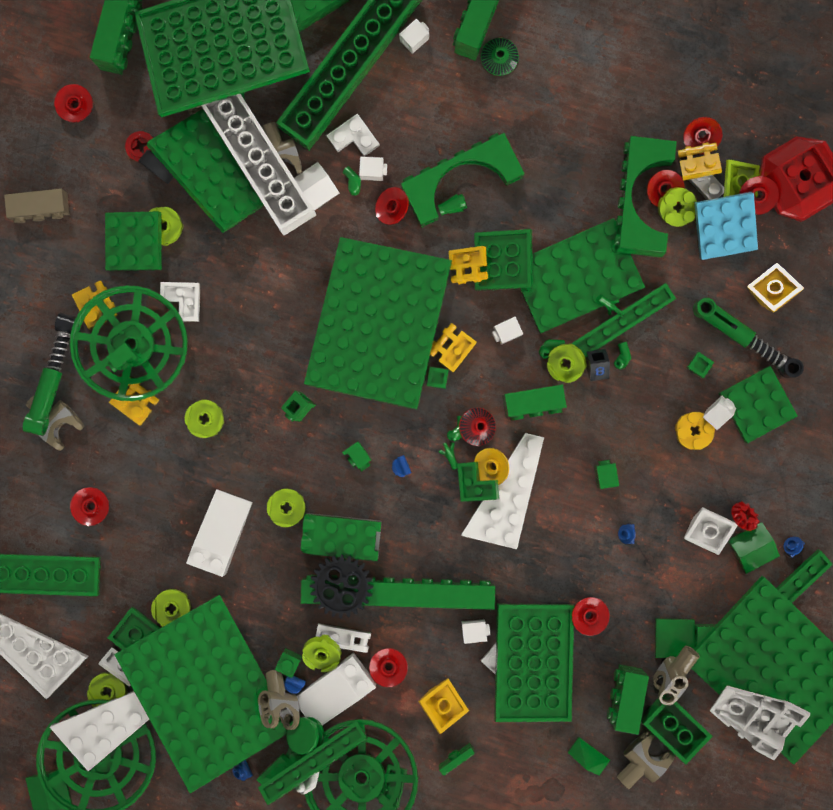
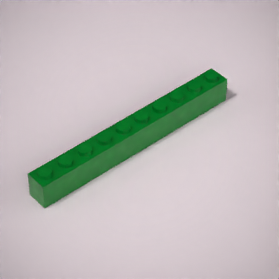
M306 575V578H303L301 581V604H320V602L314 603L313 601L317 596L310 594L315 590V588L310 587L311 583H315V581L311 580V576L314 575ZM349 576V581L352 584L359 582L356 576ZM373 577L372 581L368 582V584L374 585L373 589L368 590L373 593L372 597L366 596L369 603H363L364 606L495 610V585L491 584L489 580H480L479 583H472V580L464 579L460 580V583H454L452 579H441V582H433V579L423 578L421 582L414 581V578H403L402 581H395L393 577H384L383 580H376V577ZM325 580V583L327 584H334L329 582L328 580ZM340 582L339 584L340 590H343L344 588L343 582ZM349 588L354 590L355 592H358V589L356 588ZM325 589V594L328 597L335 595L332 589ZM345 594L343 596L346 602H352L354 600L353 596L350 594Z

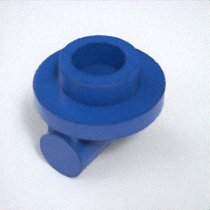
M404 455L393 461L392 470L395 475L404 477L412 473Z
M634 524L622 525L618 531L620 541L624 544H635Z
M790 537L784 542L783 547L786 554L793 558L802 551L805 543L798 537Z
M286 676L284 686L288 692L297 694L304 687L306 681L295 676L292 678Z
M246 760L233 767V774L237 779L245 781L253 776Z

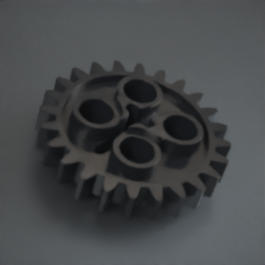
M341 554L340 559L333 555V561L327 557L325 559L326 565L322 562L319 563L321 570L315 568L314 572L317 576H311V580L315 581V583L310 584V587L315 588V590L310 594L317 596L313 602H320L318 609L326 608L324 614L332 611V617L339 613V617L342 619L343 614L346 613L349 618L351 611L357 615V608L364 610L363 603H369L366 596L372 597L373 593L368 590L373 589L374 585L368 584V582L372 581L373 577L366 576L370 570H363L365 563L358 565L359 558L353 562L351 561V555L347 559L344 558V554ZM333 569L337 570L340 573V577L333 578L330 575V571ZM349 576H357L359 582L352 584L349 581ZM325 580H328L329 582L334 584H327L325 583ZM340 582H343V583H344V588H343V590H340V589H339V588H340V586H339ZM349 588H356L358 589V592H355L354 590ZM325 589H332L335 595L328 597L325 594ZM345 594H350L353 596L354 600L352 602H346L343 596Z

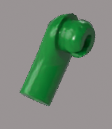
M348 166L343 170V174L348 178L350 194L356 196L360 193L361 178Z
M546 340L539 349V355L544 359L548 358L554 348L565 344V340Z
M457 416V427L447 433V438L450 441H458L462 438L459 431V422L462 416Z

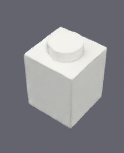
M415 19L399 34V39L413 54L429 40V28L424 22L420 23Z
M360 157L359 176L361 180L383 181V175H387V164H384V159L379 157Z
M516 317L494 326V331L492 332L495 341L500 342L501 345L523 335Z
M721 396L705 411L703 418L718 430L734 416L735 405L730 399H725Z
M484 619L461 621L464 644L487 641V636H490L489 624H485Z

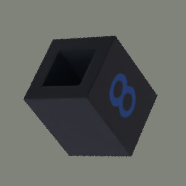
M606 349L587 351L586 369L590 381L609 379L610 360Z

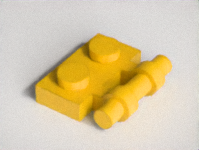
M707 142L702 143V146L692 148L688 146L683 150H678L679 158H687L680 161L683 181L722 173L719 153L710 154L711 151L717 150V143L709 144ZM704 153V156L693 158V155Z
M485 246L449 250V260H452L450 270H456V275L451 276L452 283L466 284L468 281L476 283L488 279V273L480 271V267L487 266ZM471 268L472 273L465 274V269Z
M102 281L94 283L97 288L95 292L88 286L72 294L79 311L94 296L108 290L107 287H104ZM109 297L103 300L109 309L116 307ZM97 305L90 310L84 319L88 329L94 328L96 322L103 315Z
M451 323L447 328L443 329V334L437 342H433L430 355L435 357L438 352L441 353L442 357L439 359V362L454 373L477 342L463 331L458 336L453 334L457 327ZM448 339H451L453 343L446 350L442 346Z
M141 383L128 384L129 389L126 395L133 396L135 392L144 394L151 390L147 391L141 386ZM155 396L141 401L111 399L109 403L135 423L142 425L152 412V409L147 404L151 402L153 405H156L159 399Z

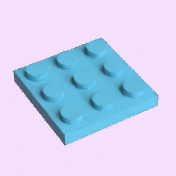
M748 192L694 202L699 257L701 260L758 250L754 193Z

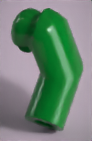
M627 342L618 344L620 355L614 361L616 369L622 370L626 368L631 360Z

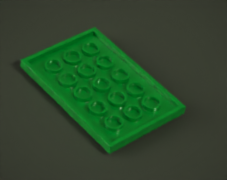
M201 109L147 142L146 146L222 233L264 206L204 109Z
M615 218L532 254L533 288H522L520 290L540 334L604 306L597 301V297L600 294L609 300H616L645 288L631 254L616 252L617 246L614 245V238L618 234L619 227H616Z
M497 604L495 722H572L573 604Z

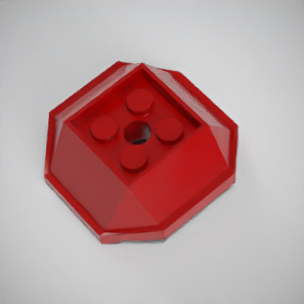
M796 136L762 157L759 176L770 178L778 187L779 198L774 206L778 215L803 222L833 204V152L826 141ZM800 173L806 176V181L800 178Z

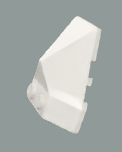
M731 686L725 687L710 709V712L728 727L731 725L738 731L739 737L742 739L745 737L752 743L751 747L772 760H775L783 750L785 738L795 725L801 727L810 716V712L786 700L772 698Z

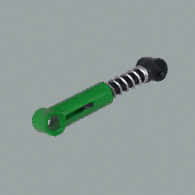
M703 298L694 304L693 313L696 317L704 319L744 348L749 346L751 347L750 350L754 349L756 353L761 354V357L764 356L767 358V361L770 360L772 365L775 364L776 368H778L782 377L796 378L803 373L804 366L800 360L784 354L781 355L779 350L775 351L774 347L764 343L763 339H758L755 331L717 306L712 299ZM702 303L708 306L707 313L701 311ZM789 364L794 366L793 373L788 371Z
M59 313L56 318L55 331H57V335L55 336L56 341L53 342L55 346L51 348L53 352L49 355L50 360L47 361L49 365L42 370L30 411L25 416L23 422L24 432L44 436L47 432L49 415L62 377V373L59 370H61L60 366L63 363V357H66L64 354L67 351L66 347L69 344L68 341L70 340L76 316Z

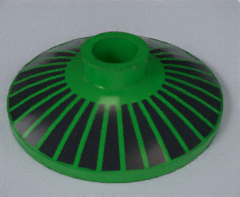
M494 38L488 41L481 52L483 67L490 74L496 76H504L511 73L517 66L519 59L516 46L505 38ZM502 52L504 56L498 57L497 53Z

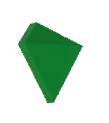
M580 737L577 738L568 751V754L581 766L600 776L610 762L608 757Z

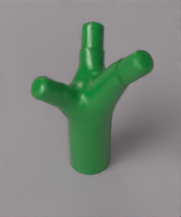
M601 294L597 297V301L607 308L608 315L612 314V310L621 316L624 315L614 305L619 303V299L609 300Z
M451 442L450 448L447 443H443L445 451L439 450V453L448 459L452 470L457 469V460L454 455L455 443Z

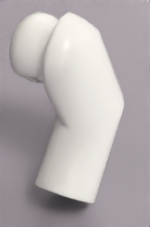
M319 772L295 788L296 791L301 794H307L317 785Z

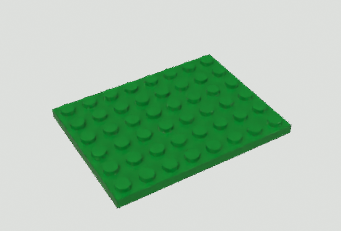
M171 0L134 12L160 117L310 72L291 0Z
M340 237L304 384L418 410L452 260Z
M761 576L714 626L715 628L694 648L700 657L691 669L719 695L726 686H731L772 698L786 700L810 712V716L801 727L795 725L787 735L783 750L780 752L795 765L833 723V642L765 577Z
M220 595L114 654L190 794L287 734V729L283 726L280 717L275 728H266L262 724L258 697L262 691H268L267 681ZM272 715L268 718L269 724L272 723Z

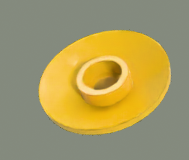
M486 448L476 455L474 462H478L480 481L498 480V485H500L507 479L509 475V462L501 451L495 448ZM492 463H495L496 469L493 468Z

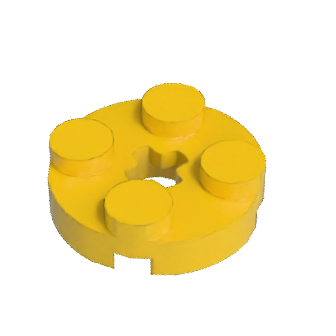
M690 412L678 419L675 426L676 438L683 447L690 450H701L712 442L715 428L703 418L704 413ZM697 426L699 434L692 436L690 428Z

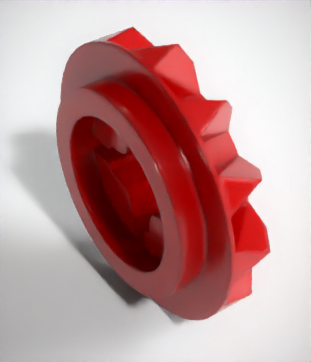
M144 131L132 133L125 143V150L128 156L139 162V159L146 150L150 149L144 146V153L139 149L136 150L139 147L138 140L143 145H147V142L153 139V137Z
M741 501L733 505L731 514L735 523L740 528L746 531H752L757 528L759 523L757 519L758 514L754 512V508H750L749 503L745 504Z

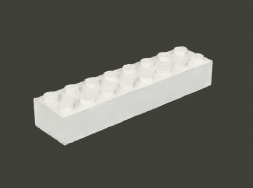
M241 94L201 105L283 236L316 216L314 209Z

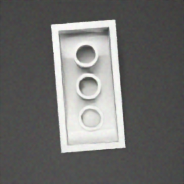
M216 489L186 564L222 577L226 575L253 502Z
M353 652L341 661L335 669L324 674L297 695L299 709L305 717H313L324 725L374 690L377 683L372 679L370 673Z

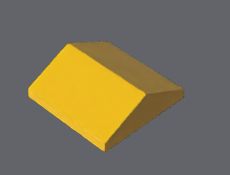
M777 263L747 286L759 304L773 313L804 290V287Z
M449 679L430 689L418 701L439 734L443 733L469 711Z

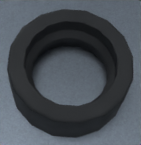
M147 149L139 159L142 165L165 183L169 184L174 178L150 150Z

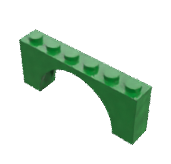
M496 133L490 136L489 140L484 143L481 141L471 146L472 149L466 152L464 150L454 154L455 157L450 160L445 158L437 163L438 166L433 168L427 167L421 170L419 175L415 177L411 175L403 179L401 188L408 196L409 205L421 228L438 220L439 216L434 202L436 188L440 180L450 170L458 166L467 164L484 166L495 172L506 186L524 177L525 173L505 133L500 135Z
M630 136L628 142L624 143L623 154H626V159L623 160L621 172H624V179H621L619 188L622 190V197H619L618 209L621 210L620 216L618 215L616 219V227H619L618 234L614 238V245L617 246L616 252L661 258L665 255L668 234L652 229L639 218L632 203V187L634 181L643 172L654 167L672 165L675 160L677 141Z

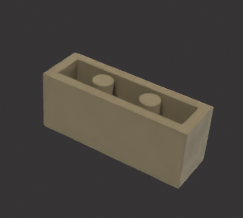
M62 188L4 195L6 217L14 221V223H25L27 219L43 221L46 217L62 219L64 215H70L68 194Z

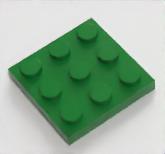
M161 212L105 213V270H162Z
M531 229L474 233L475 247H486L487 266L480 267V271L488 273V279L475 283V290L533 288Z
M771 366L718 393L720 397L728 398L734 403L736 410L731 418L745 443H749L798 417Z

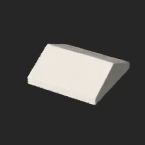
M319 162L294 178L314 211L340 194Z
M702 507L693 517L684 539L719 555L738 525Z

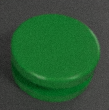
M300 717L297 728L287 730V743L296 754L305 755L310 753L324 742L322 724L313 717Z

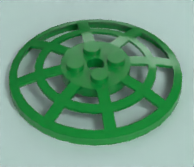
M126 285L114 287L94 296L78 313L70 334L71 357L80 377L96 392L120 401L144 400L165 390L179 375L185 363L188 349L187 331L177 309L159 293L139 286ZM134 293L133 304L120 305L109 309L103 301L116 294ZM142 294L157 299L169 311L160 317L153 310L141 306ZM97 305L103 315L96 322L92 333L79 332L85 317ZM132 310L131 321L120 323L114 315L122 311ZM140 312L150 315L156 322L147 328L139 323ZM174 317L181 330L182 348L171 346V336L166 323ZM108 320L114 328L110 331L108 337L99 336L100 328ZM160 328L163 330L166 345H158L154 342L152 334ZM134 339L136 346L133 350L141 360L138 362L133 360L132 366L124 370L122 377H119L106 369L107 363L110 362L107 358L100 361L96 343L106 344L108 353L111 354L122 344L126 343L127 340ZM78 340L90 342L91 356L95 365L86 371L79 358ZM153 352L164 353L161 362L154 369L148 360ZM170 354L181 355L175 371L166 382H163L158 373L166 365ZM142 365L148 373L139 378H130L132 367ZM101 371L109 379L120 383L118 394L103 389L90 377ZM152 379L157 386L153 391L144 394L126 395L128 384H138Z
M91 699L66 708L50 722L41 737L36 755L38 777L49 798L64 810H125L138 800L151 781L156 764V746L154 737L146 723L89 771L86 770L75 756L74 765L65 769L63 751H71L61 740L60 742L48 740L52 732L50 726L58 723L66 715L69 714L70 717L79 715L76 709L89 705L104 704L111 700ZM145 734L148 737L151 749L149 766L139 762V746L136 740ZM129 742L132 743L133 760L122 757L121 747ZM45 748L57 750L56 762L59 774L51 779H48L44 766ZM119 765L129 767L130 771L126 777L118 783L114 772L118 769ZM135 771L147 774L139 789L126 799L122 788L131 780ZM79 772L82 776L86 777L85 788L75 783L70 776ZM107 778L111 786L103 790H92L95 780ZM64 780L71 789L82 794L79 806L63 799L53 786ZM114 793L119 803L104 809L86 808L90 796L103 797Z
M366 719L341 722L324 732L323 743L328 741V737L334 732L358 721L364 732L365 725L380 728L394 737L388 745L378 739L368 737L367 740L358 745V754L351 757L345 754L339 758L343 762L339 773H329L330 765L325 767L322 773H319L317 782H322L324 793L331 804L326 810H347L341 805L348 798L358 802V810H366V802L377 798L383 805L378 810H397L393 804L399 796L402 782L413 783L410 799L404 809L411 810L418 791V769L414 755L398 733L382 723ZM366 742L380 747L382 752L376 758L366 754ZM399 744L402 745L409 757L413 775L401 773L399 761L393 753V750ZM388 756L394 764L396 774L385 773L381 763ZM362 772L367 776L365 783H360L357 780L358 773ZM329 781H339L342 793L337 799L334 798L330 790ZM385 782H396L394 792L389 800L382 793ZM311 790L305 794L307 804L310 810H320Z

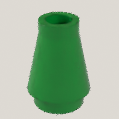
M455 194L438 205L442 216L464 212V209L468 208L463 194Z

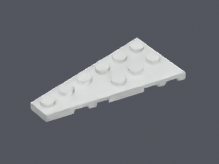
M528 433L523 435L508 460L509 475L503 483L498 485L499 499L482 500L461 536L517 549L544 437Z
M0 614V655L45 699H48L89 657Z
M133 691L125 696L89 709L84 713L72 716L60 723L53 724L50 728L86 770L89 771L145 724L149 718Z

